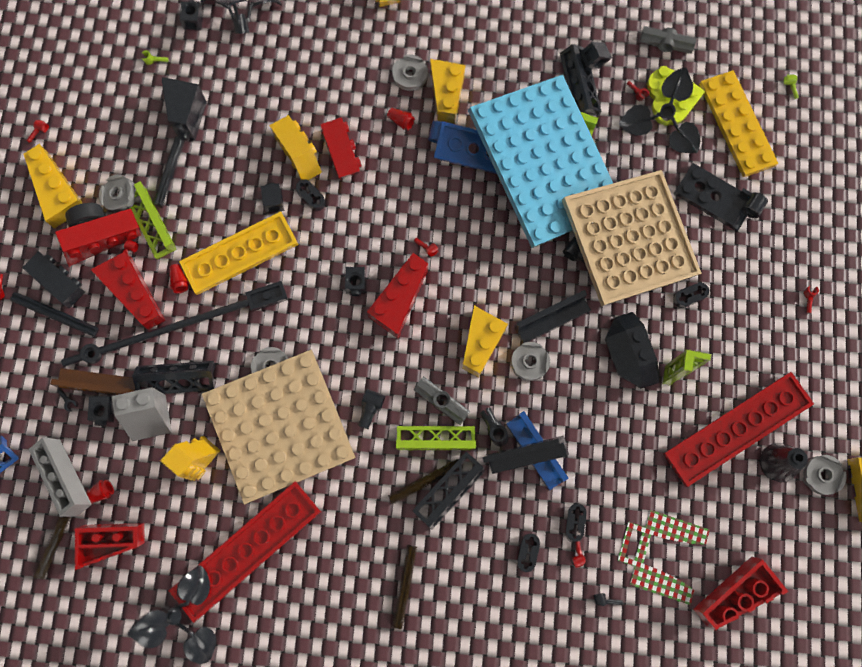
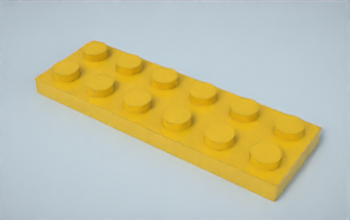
M734 70L702 80L699 86L705 90V99L742 177L744 178L777 166L778 161Z
M280 211L179 262L194 293L199 295L297 246L298 242Z

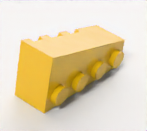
M38 144L23 154L44 219L55 229L67 221L65 213L68 209L83 203L50 154Z

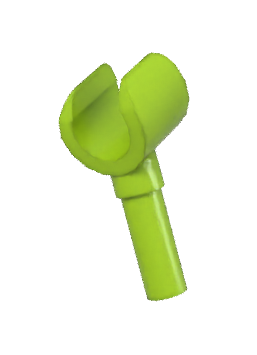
M146 50L142 52L147 58L141 59L147 65L157 61L169 62V58L152 56Z
M787 74L783 80L784 85H790L794 99H798L799 96L796 89L797 76Z

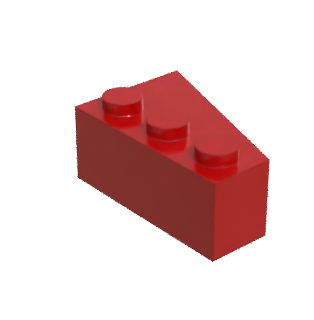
M341 117L320 124L321 132L326 141V146L338 179L360 173L359 168L362 165L359 157L354 155L353 150H356L353 139L349 140L347 133L350 130L347 121L343 122Z
M144 523L94 524L75 528V570L144 544Z

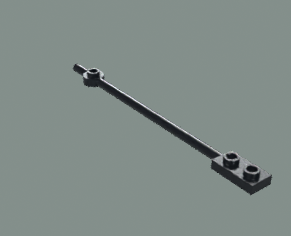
M279 281L245 292L247 297L245 300L101 347L94 344H86L82 347L80 354L62 359L61 363L63 367L80 361L95 364L100 361L102 354L250 306V310L253 312L286 301L288 297L283 282ZM95 352L94 357L90 358V354Z

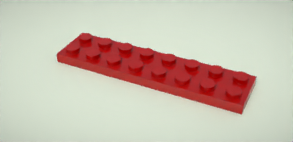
M789 372L669 449L663 455L684 486L689 487L814 405V402L793 373Z
M296 481L199 564L209 576L210 591L205 601L200 605H194L190 602L189 605L182 607L193 623L197 622L321 513V510ZM177 583L169 592L178 604H181L185 600L180 599L178 596Z

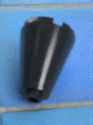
M773 443L763 449L759 464L767 478L777 482H787L793 479L807 465L808 456L802 449L784 443Z

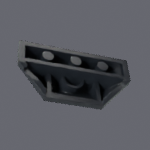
M634 312L615 317L605 337V342L617 375L640 389L660 383L658 360L644 324Z

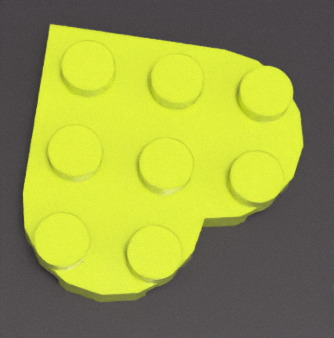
M662 66L660 69L655 70L647 82L649 96L654 100L651 106L654 115L659 113L661 107L671 100V98L665 97L662 94L663 82L674 72V70L667 66ZM694 83L693 92L688 99L684 101L674 99L672 105L676 109L674 118L677 125L686 118L705 93V90ZM661 117L655 119L664 126L673 125L671 120L665 121Z

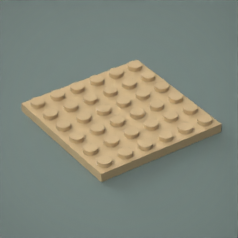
M662 170L566 196L562 199L601 306L702 274Z
M312 349L202 394L244 504L288 487L295 481L300 482L356 458Z

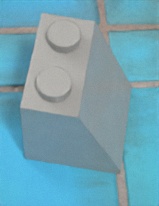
M147 388L112 396L115 417L132 441L172 433L165 394L154 388Z

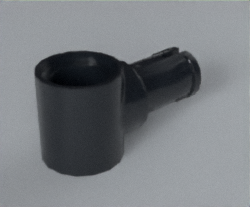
M574 236L562 252L569 260L574 262L576 260L578 262L582 261L585 264L578 242Z
M366 389L361 402L362 409L364 410L358 426L369 430L374 415L377 414V411L380 412L385 395Z
M486 408L488 415H486L484 410L481 411L480 415L488 427L487 431L493 444L499 447L506 445L509 440L506 428L502 426L500 421H497L491 408ZM502 432L504 437L502 439H495V434Z

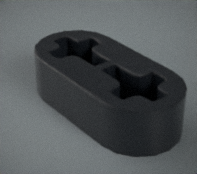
M304 179L296 184L298 195L312 210L320 211L325 207L324 196L310 181ZM301 187H307L310 193L308 194L305 190L302 191ZM312 197L316 200L320 199V204H314Z
M704 283L691 285L678 291L673 297V302L679 308H686L704 300L709 295V287ZM698 289H699V290H703V292H704V293H702V294H697V295H694V294H693V293H695ZM681 296H689L685 302L679 300Z
M573 504L568 511L565 535L567 540L572 543L580 542L584 536L587 512L582 504ZM576 508L579 509L580 513H583V515L579 516L578 521H575V514L572 513ZM574 525H577V532L580 533L576 538H572L573 535L569 533V531L573 530Z
M526 534L521 540L517 566L523 572H530L536 566L540 540L535 534ZM533 537L536 545L532 546L530 552H528V544L525 541ZM530 554L529 561L532 564L527 566V569H524L521 560H525L526 555Z

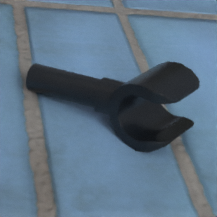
M61 388L57 390L65 402L64 408L66 411L72 412L69 408L71 402L76 407L79 406L78 402L67 397Z
M605 593L594 594L596 605H623V600L606 599Z

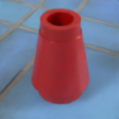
M390 108L387 113V117L403 130H410L414 125L415 117L412 116V113Z
M179 264L171 265L169 267L170 288L174 293L186 292L189 282Z
M100 480L86 491V494L92 504L110 498L114 494V487L109 480Z

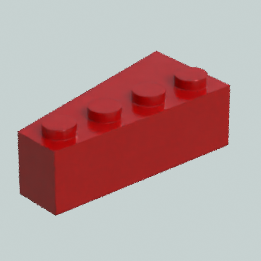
M131 208L55 232L68 267L120 245L127 240H134L141 235L139 225Z
M124 251L90 269L145 328L150 330L166 321L134 260L128 253Z
M412 253L367 311L368 318L397 339L400 337L403 326L427 275L428 263Z
M751 556L693 610L706 626L717 630L738 619L744 613H750L756 607L774 600L773 598L784 595L789 591L763 559Z

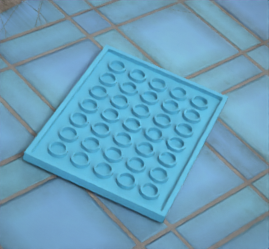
M563 75L483 102L468 109L531 248L573 231L562 202L564 197L613 184Z

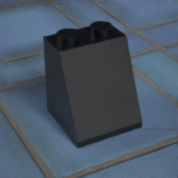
M162 77L166 112L170 125L178 138L184 139V141L189 139L195 141L207 104L199 85Z

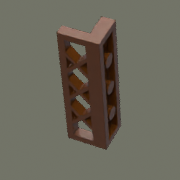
M63 368L60 369L59 378L51 379L50 385L61 389L114 396L136 391L132 377Z

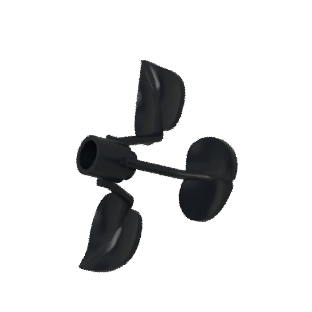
M247 0L215 1L229 10L232 22L234 23L235 34L249 33L248 22H251L250 17L253 7L267 2H273L282 6L280 0H255L250 2L248 14L245 17V14H238L236 3ZM232 5L234 8L235 15L233 14V11L231 9Z
M684 67L674 71L663 82L662 94L665 97L671 98V100L661 107L659 113L650 117L651 112L649 108L644 105H635L626 112L619 121V125L630 134L642 136L652 130L651 120L657 117H661L665 121L671 120L676 129L669 137L672 149L680 153H697L701 143L697 127L690 122H684L678 127L674 118L676 109L672 105L674 99L684 101L693 92V82L688 69Z
M198 565L180 579L177 585V593L180 599L185 600L184 603L175 604L174 607L164 606L160 610L146 613L134 623L127 636L143 647L155 648L167 636L165 627L175 625L191 636L183 643L185 656L197 664L209 662L216 646L214 632L210 628L201 627L193 633L179 622L181 620L179 608L189 605L190 602L194 605H200L209 594L210 580L205 569Z

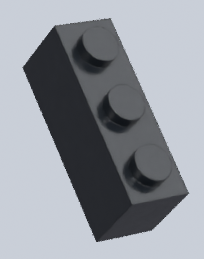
M38 251L22 268L59 302L70 309L85 293L81 288L83 284L75 277L70 279L67 276L69 272L61 265L57 267L54 264L56 260L48 253L44 256Z

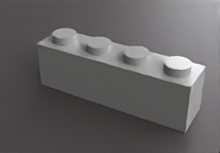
M42 437L29 448V452L59 516H79L92 505L60 439Z

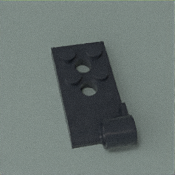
M692 163L673 193L736 232L740 229L747 216L754 219L759 218L768 203V199L764 195L757 192L751 193L745 188L739 190L695 163ZM695 184L702 185L703 191H697ZM711 194H717L719 201H714L711 198Z

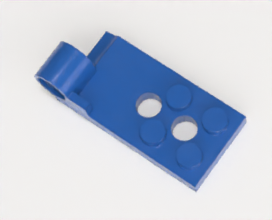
M443 121L432 122L428 140L437 144L434 158L497 174L491 159L486 154L485 146L477 130ZM469 145H477L478 152L475 154L471 153L468 149Z

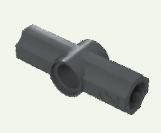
M644 26L640 42L658 46L659 50L663 52L676 50L692 54L696 38L678 34L673 28L660 30Z
M424 376L413 389L434 405L437 410L443 412L459 425L463 423L470 413L468 409L450 397L446 391L441 390ZM443 396L447 399V403L439 405L436 399Z

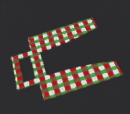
M650 510L646 527L628 522L618 561L635 566L630 585L691 605L694 589L677 578L643 563L651 535L683 543L706 544L710 529ZM632 530L642 532L635 560L625 557Z

